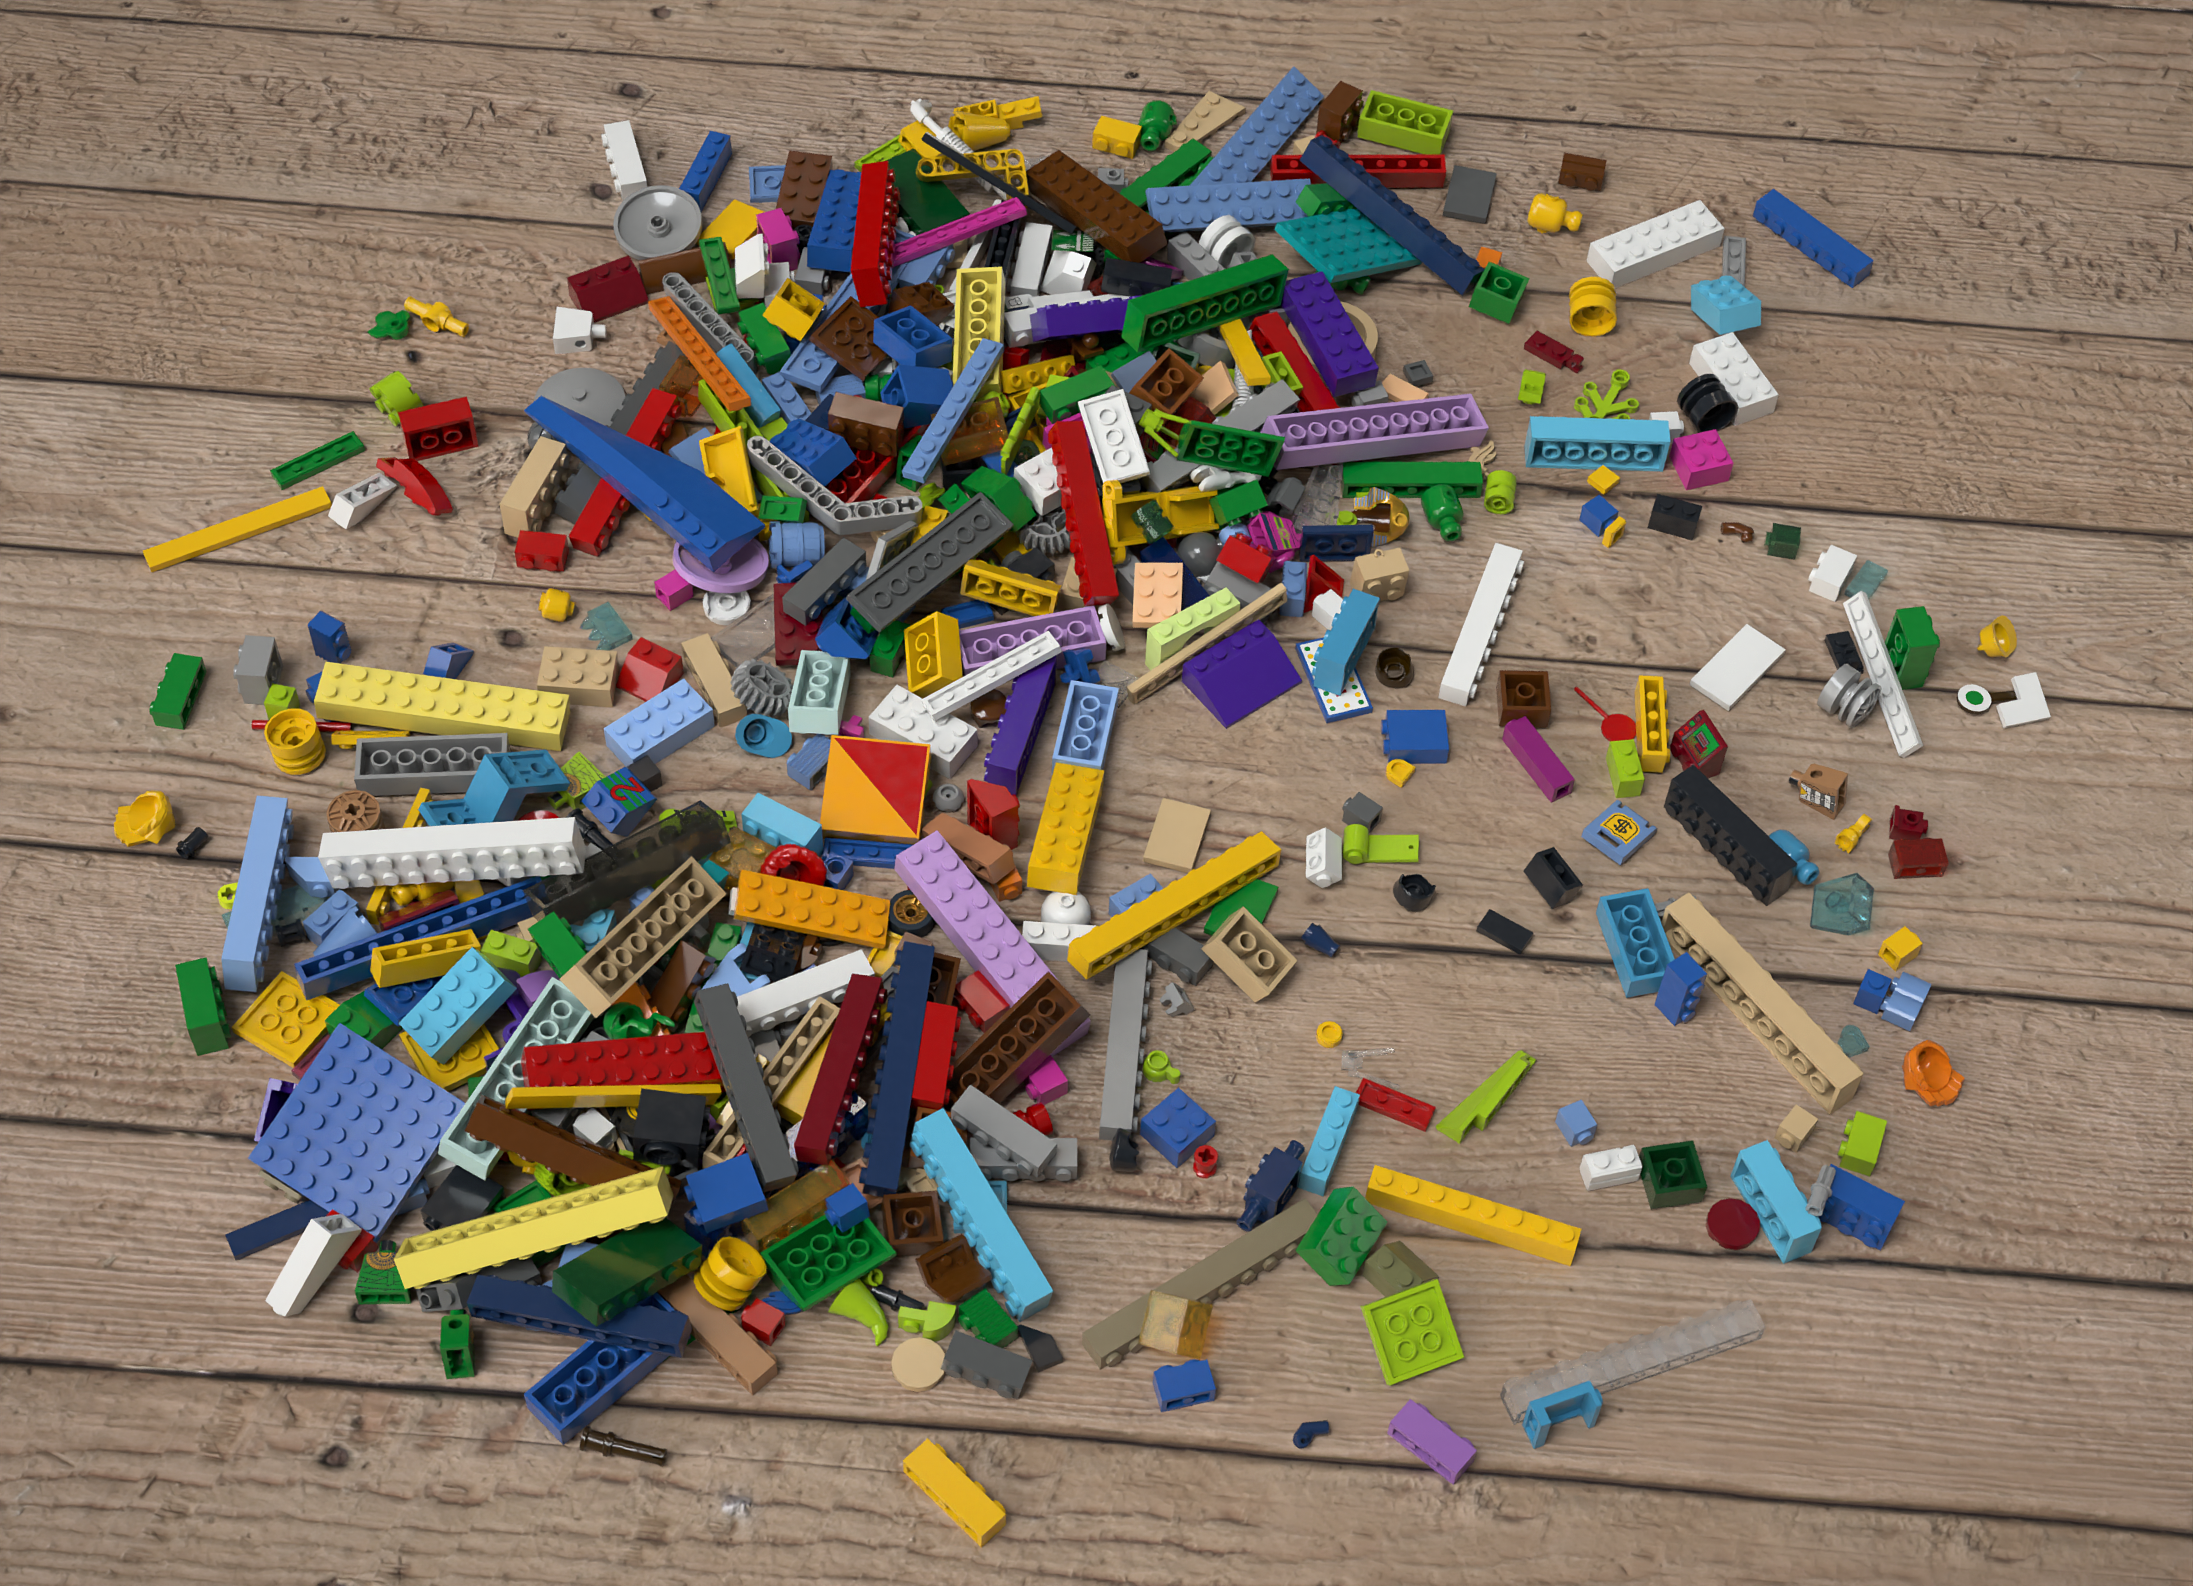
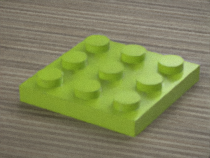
M1432 1279L1360 1306L1387 1385H1393L1464 1358L1438 1279Z

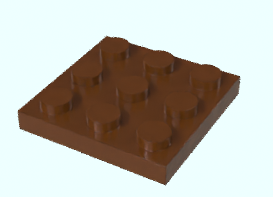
M852 296L809 339L862 381L889 356L873 343L874 319L879 317L866 307H860L859 302Z

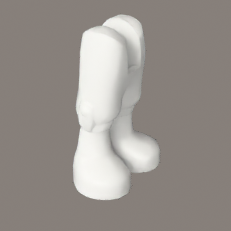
M1201 465L1190 474L1193 482H1201L1199 484L1201 492L1231 488L1235 484H1246L1257 479L1259 481L1261 479V475L1240 471L1230 473L1235 470Z

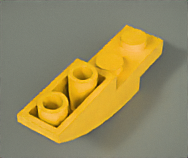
M1039 96L997 105L994 99L954 108V111L1004 119L1009 124L1010 130L1024 128L1023 121L1043 117Z

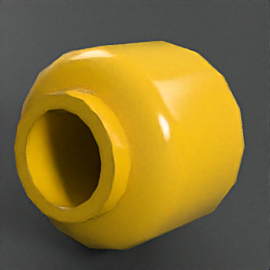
M550 588L546 593L542 592L538 611H541L543 618L563 622L567 615L572 616L575 602L570 601V593Z

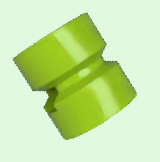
M1497 470L1487 476L1484 507L1489 512L1506 514L1513 509L1517 479L1512 473Z

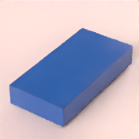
M974 600L941 609V613L958 619L959 629L994 620L990 604L981 600Z

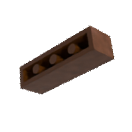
M680 942L652 991L651 998L648 999L651 1008L656 1006L662 1016L669 1017L675 1023V1027L660 1023L663 1030L668 1028L671 1035L675 1034L679 1023L685 1020L688 1014L687 1009L691 1002L695 1000L697 991L701 990V985L705 978L712 973L713 964L716 960L715 957L693 943Z

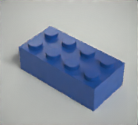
M799 418L791 421L783 432L775 435L770 440V443L823 486H826L857 459L842 436Z

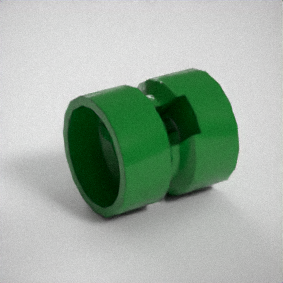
M870 374L865 379V398L880 402L882 399L880 392L892 374H884L882 378L878 374Z

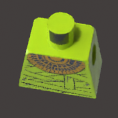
M578 752L561 768L564 775L570 781L568 789L555 791L548 796V801L555 809L567 803L573 810L576 808L582 810L586 806L581 800L597 781L606 776L581 752Z

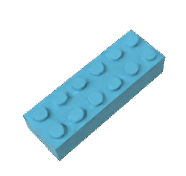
M1530 416L1524 445L1526 467L1597 470L1604 465L1609 470L1663 472L1670 446L1669 422L1664 420Z

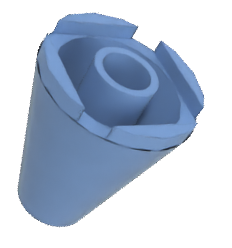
M354 905L316 948L313 954L317 956L378 933L362 913L356 915L355 912L359 909Z

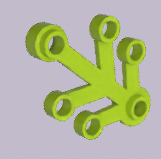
M1621 369L1615 370L1612 373L1610 381L1612 386L1603 401L1594 382H1586L1584 384L1583 394L1590 397L1597 410L1595 415L1589 409V402L1585 397H1577L1575 399L1574 409L1581 412L1584 418L1604 419L1605 415L1621 411L1631 414L1636 413L1639 402L1634 398L1612 404L1619 391L1628 386L1629 373ZM1620 413L1617 417L1611 419H1630V416Z

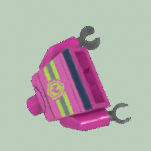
M1270 511L1259 513L1257 516L1248 519L1244 516L1240 517L1242 520L1240 523L1248 526L1254 545L1263 544L1273 550L1272 555L1277 557L1269 573L1282 568L1285 561L1293 560L1294 554L1300 549L1301 534L1296 533L1290 519L1279 517Z

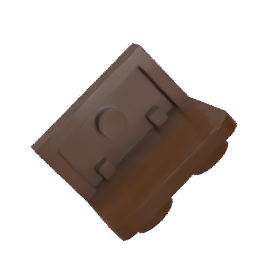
M963 1234L915 1258L925 1286L947 1303L956 1302L966 1293L984 1287L993 1278L989 1270L974 1260L967 1238Z

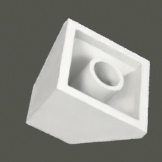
M1055 250L1040 291L1050 295L1087 291L1097 263L1092 258L1072 251Z

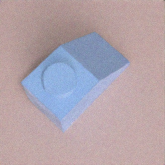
M285 857L290 877L311 897H331L337 892L338 888H332L318 857Z

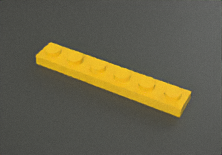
M420 787L402 828L426 827V820L418 809L422 802L434 801L429 789ZM376 886L366 908L369 923L379 925L378 918L389 912V902L392 898L391 889L393 886Z

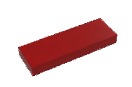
M1366 1078L1362 1079L1356 1091L1357 1094H1360L1358 1105L1426 1132L1436 1109L1435 1106Z

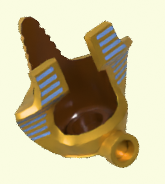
M1372 487L1368 495L1354 497L1355 510L1352 513L1356 515L1357 520L1364 521L1365 523L1368 522L1375 526L1371 547L1390 542L1402 535L1407 529L1410 521L1408 508L1393 494Z

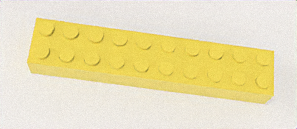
M325 662L314 699L316 715L320 719L437 735L507 733L510 745L561 751L570 715L569 695L332 662Z
M664 1166L406 1238L397 1252L394 1261L404 1288L414 1287L415 1289H420L435 1280L448 1281L457 1274L464 1272L473 1274L480 1271L482 1267L489 1265L493 1267L502 1266L508 1260L519 1258V1260L527 1259L533 1256L534 1253L543 1250L545 1252H552L559 1249L561 1245L568 1243L577 1245L586 1241L587 1238L596 1235L598 1238L610 1235L614 1230L622 1228L623 1230H631L636 1228L639 1223L647 1221L650 1223L659 1222L668 1215L674 1195Z

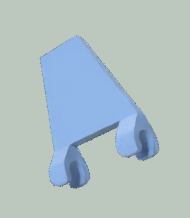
M741 943L726 954L702 989L728 983L731 992L734 991L738 997L768 985L770 979L766 975H761L751 984L748 982L735 963L743 960L747 948L745 944Z

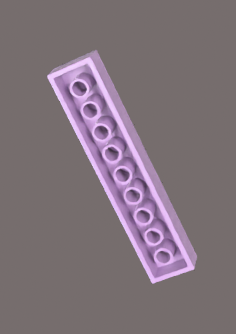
M1472 394L1272 415L1267 416L1260 433L1285 437L1283 446L1274 463L1276 470L1477 447L1482 443L1489 428Z
M938 830L896 855L894 870L975 971L979 970L1010 1005V1008L1048 971L1054 976ZM1087 1018L1050 1055L1053 1057L1088 1034L1091 1020Z

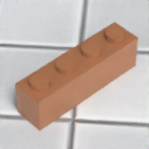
M942 812L921 828L923 839L938 830L973 874L992 884L997 883L1015 868L1012 857L1013 852L1007 845L1001 844L990 836L976 831L972 826L959 822L955 817H950Z

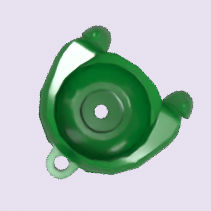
M619 1002L608 1009L604 1017L603 1028L609 1039L613 1040L651 1036L658 1021L675 1027V1023L669 1017L662 1016L656 1012L648 1019H645L640 1007L629 1002Z

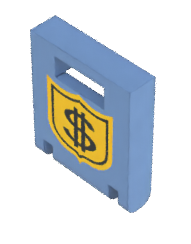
M1616 800L1584 828L1581 837L1621 865L1654 836L1657 828L1652 825L1648 829L1649 822L1626 805L1620 808L1622 802ZM1601 831L1617 842L1619 846L1616 848L1600 836Z

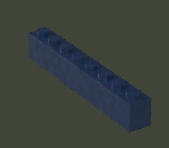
M477 1275L467 1300L471 1317L678 1358L683 1357L692 1331L688 1315L680 1311L668 1312L659 1310L650 1305L645 1307L634 1305L619 1313L613 1319L607 1320L596 1327L554 1294L552 1287L547 1285H529L521 1280H503L495 1275Z

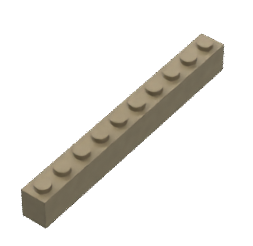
M1304 1198L1084 1331L1082 1334L1083 1347L1100 1370L1107 1365L1109 1367L1114 1366L1125 1354L1130 1351L1132 1353L1137 1352L1144 1346L1145 1342L1152 1338L1157 1339L1161 1337L1168 1328L1175 1324L1180 1325L1184 1323L1197 1310L1200 1312L1204 1311L1215 1299L1227 1297L1238 1285L1242 1283L1248 1284L1256 1277V1274L1263 1270H1271L1277 1265L1279 1260L1286 1256L1288 1258L1294 1256L1297 1253L1295 1250L1317 1217V1212Z

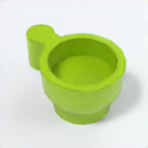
M1152 1051L1145 1058L1142 1070L1144 1076L1149 1081L1162 1082L1167 1079L1172 1084L1179 1083L1180 1071L1171 1067V1062L1163 1051Z

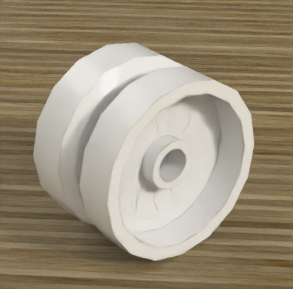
M1225 215L1214 220L1206 228L1199 240V244L1222 267L1227 269L1235 252L1253 251L1255 238L1233 216Z

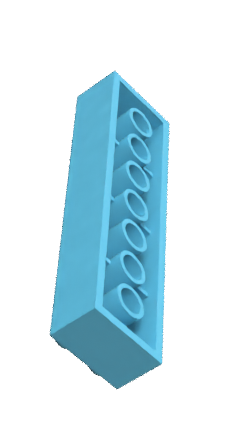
M944 1108L915 1122L912 1142H910L912 1151L917 1157L921 1156L925 1163L923 1167L927 1176L930 1179L934 1178L939 1186L937 1191L943 1202L947 1201L952 1208L950 1211L952 1218L957 1225L961 1224L964 1228V1236L967 1238L969 1246L971 1248L975 1247L979 1254V1263L991 1272L993 1287L997 1293L1002 1292L1007 1301L1005 1305L1012 1317L1016 1316L1018 1321L1021 1322L1048 1307L1053 1294L1051 1286Z

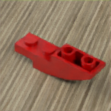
M378 458L376 467L382 470L384 475L396 479L401 486L406 487L404 495L410 498L414 504L426 508L429 514L440 516L443 513H452L453 508L443 488L419 462L413 458Z

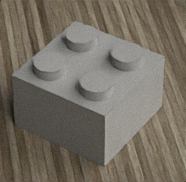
M245 635L243 645L239 646V663L234 666V679L238 681V693L242 694L244 704L264 705L272 683L279 685L283 668L275 637Z

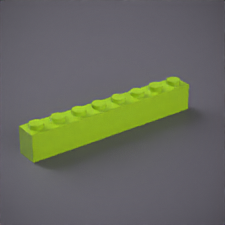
M704 379L699 381L698 399L721 432L742 426L746 448L750 438L762 436L744 408L739 411H729ZM750 464L752 478L765 496L790 497ZM805 510L803 522L809 521L810 512Z

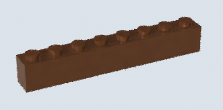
M482 1094L465 1129V1132H468L475 1140L489 1141L495 1144V1147L501 1151L517 1153L527 1162H538L545 1165L548 1171L556 1174L561 1172L570 1176L572 1181L582 1185L586 1183L595 1186L654 1169L517 1109H506L505 1104ZM667 1175L674 1195L670 1206L671 1209L682 1181Z

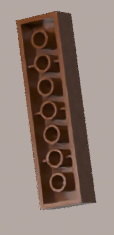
M1057 150L1026 171L1028 186L1032 194L1120 259L1140 263L1167 245L1164 229L1159 221L1062 151Z

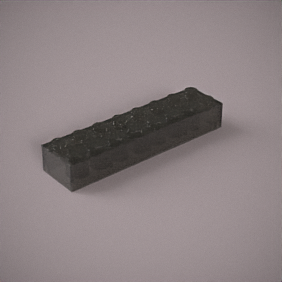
M700 800L586 858L583 873L552 875L523 890L531 914L537 921H540L554 911L559 919L564 917L569 925H572L578 921L586 920L591 914L601 909L609 908L613 903L622 898L632 896L636 891L646 886L654 885L657 880L675 872L691 856L698 862L702 857L712 852L720 851L723 846L731 843L723 817Z

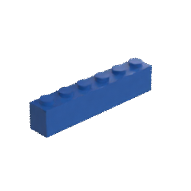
M1772 189L1757 200L1753 213L1754 218L1851 288H1854L1870 275L1874 262L1873 259L1775 189Z

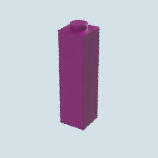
M1524 716L1518 720L1514 719L1508 722L1504 728L1503 742L1548 800L1552 803L1571 794L1575 779L1527 717Z

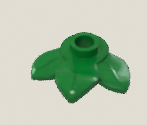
M401 310L396 314L391 311L380 312L375 317L377 325L370 329L368 334L375 338H383L389 335L392 339H402L408 334L409 326L407 322L410 319V314L405 310Z

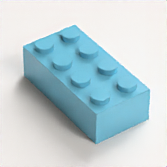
M471 947L399 1024L431 1058L444 1065L517 988L484 954Z
M1768 1140L1739 1151L1730 1177L1745 1202L1757 1212L1760 1226L1783 1264L1811 1253L1822 1229L1821 1221L1818 1216H1813L1806 1211L1807 1198L1803 1192H1799L1794 1183L1793 1175L1783 1166L1778 1151L1772 1148Z

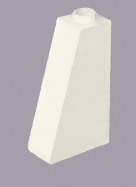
M343 1214L311 1219L265 1300L273 1307L274 1312L285 1317L300 1314L362 1229Z

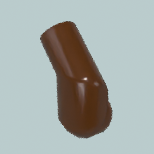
M1739 522L1721 523V534H1741L1742 542L1753 541V534H1755L1753 528Z

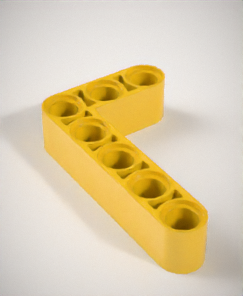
M1006 149L964 153L965 156L992 173L1004 175V180L1010 184L1011 179H1018L1021 182V186L1016 188L1029 195L1024 156L1021 151ZM945 155L922 158L916 169L918 179L923 182L979 177ZM1010 157L1016 158L1018 165L1009 164L1007 159ZM992 159L996 162L997 166L994 168L989 167L986 161ZM946 163L951 164L954 170L947 172L943 169V165ZM929 166L932 172L925 174L922 172L921 167ZM1006 194L1007 200H1010V199L1013 198V197L1009 196L1008 194Z

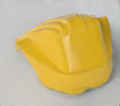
M146 791L144 794L139 795L131 806L118 807V814L115 815L114 834L127 847L148 841L158 844L164 834L175 828V818L172 813L170 800L161 791Z

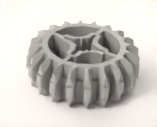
M1059 506L1041 516L1032 507L1036 516L1016 531L1020 544H1024L1026 550L1037 548L1044 555L1046 552H1050L1052 556L1055 551L1062 553L1064 548L1069 549L1071 539L1069 532L1066 530L1065 510Z
M755 659L745 660L744 663L736 668L730 682L732 685L731 690L735 692L734 697L740 699V704L746 705L748 707L747 710L751 709L755 714L761 713L772 718L781 716L788 710L793 685L791 684L792 680L785 677V672H780L778 667L771 666L770 662L766 664L761 659L758 662Z

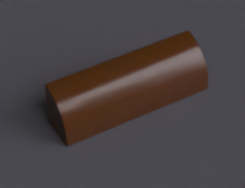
M723 242L729 268L731 269L728 250L725 242ZM700 247L638 261L640 277L647 295L665 291L662 280L669 273H679L690 285L706 282L705 277H708Z

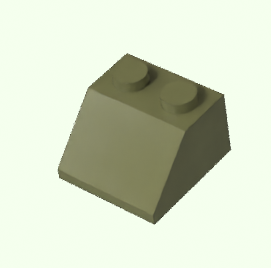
M1401 1241L1385 1244L1365 1261L1362 1275L1385 1297L1432 1279H1439V1276Z

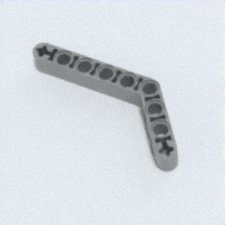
M754 436L748 440L747 451L750 464L790 497L807 500L806 510L837 535L895 529L908 521H913L917 525L922 521V501L916 496L845 504L764 437Z

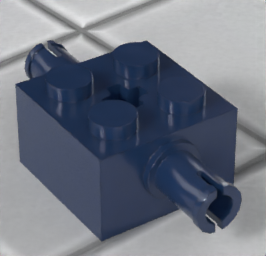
M1291 1140L1285 1152L1274 1147L1269 1155L1266 1153L1262 1157L1257 1174L1252 1173L1245 1184L1247 1191L1243 1198L1246 1201L1245 1210L1237 1220V1225L1242 1230L1250 1232L1257 1220L1265 1223L1281 1213L1298 1189L1303 1163L1298 1159L1305 1151L1304 1146L1298 1141Z

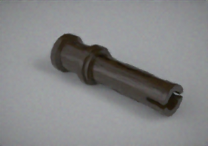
M590 1426L585 1427L580 1442L581 1451L589 1449L601 1452L605 1457L615 1454L656 1464L663 1467L666 1460L664 1456L667 1455V1449L665 1448L662 1449L617 1438L614 1432L609 1431L606 1434L594 1431Z

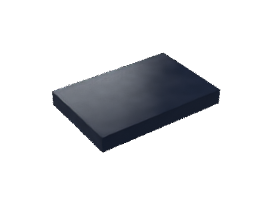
M1373 525L1302 526L1299 562H1310V556L1312 555L1318 557L1322 562L1355 561V557L1368 555L1371 553L1374 533Z

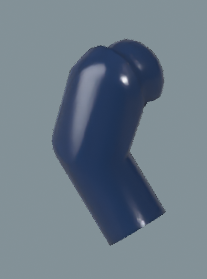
M1328 1421L1302 1423L1293 1435L1294 1445L1297 1448L1303 1449L1309 1446L1315 1435L1329 1434Z

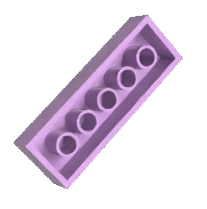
M1095 606L959 630L963 677L1047 631L1058 642L1062 651L1057 654L1056 669L1064 668V665H1066L1063 652L1068 649L1076 651L1083 648L1090 649L1094 658L1089 663L1105 660L1106 640Z

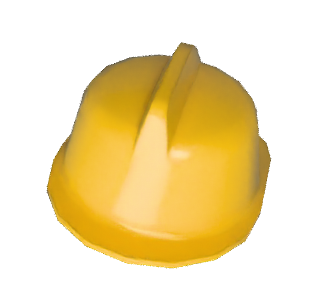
M2001 615L1991 624L1981 629L1979 633L1981 643L1978 645L1977 650H1984L1989 657H2008L2017 645L2016 632L2011 621L2006 616Z

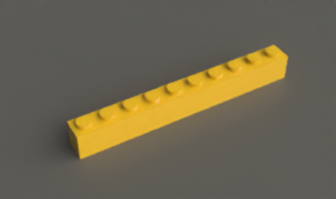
M1262 831L1254 836L1247 837L1242 843L1235 847H1230L1222 855L1211 858L1203 866L1191 870L1179 880L1172 881L1164 889L1153 892L1140 903H1134L1128 910L1114 915L1106 923L1095 926L1082 937L1073 939L1069 944L1067 961L1086 980L1279 866L1282 849Z

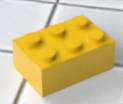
M936 611L904 629L908 691L923 699L963 677L958 619Z

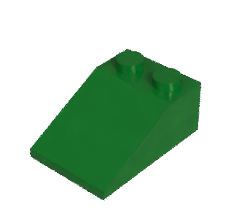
M365 991L343 1002L324 1020L329 1036H331L338 1024L341 1023L380 1049H383L403 1029L401 1026L398 1027L369 1001L364 996Z

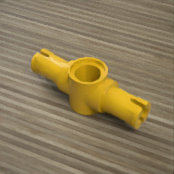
M409 296L404 303V309L419 315L424 326L431 331L437 332L440 328L443 330L448 329L461 337H465L469 331V324L454 318L450 309L442 302H435L433 305L430 303L424 304Z

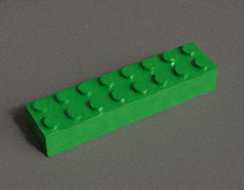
M1271 254L1128 300L1121 337L1138 353L1280 306L1289 269Z

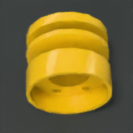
M1587 277L1575 282L1569 291V321L1572 329L1578 334L1592 337L1610 332L1615 327L1617 321L1616 290L1614 285L1609 280L1601 277Z
M302 709L283 710L271 717L266 724L264 735L275 764L282 772L290 775H301L311 772L321 764L325 757L326 749L316 721L308 711Z
M724 1237L717 1242L709 1253L708 1258L696 1271L693 1282L697 1291L709 1303L723 1310L734 1311L738 1310L750 1296L752 1290L766 1274L767 1266L763 1257L750 1244L738 1238Z

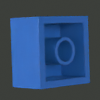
M1178 1087L1141 1119L1140 1135L1178 1168L1195 1153L1197 1148L1205 1145L1214 1137L1216 1121Z

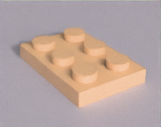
M1135 563L1133 628H1151L1182 611L1183 563Z

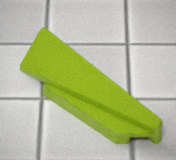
M1522 1050L1517 1051L1436 1125V1129L1459 1144L1473 1126L1483 1131L1533 1067L1537 1059Z

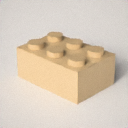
M544 646L537 690L569 695L570 705L613 708L619 674L617 651Z
M1244 906L1231 914L1201 948L1255 1003L1269 995L1297 962V959Z

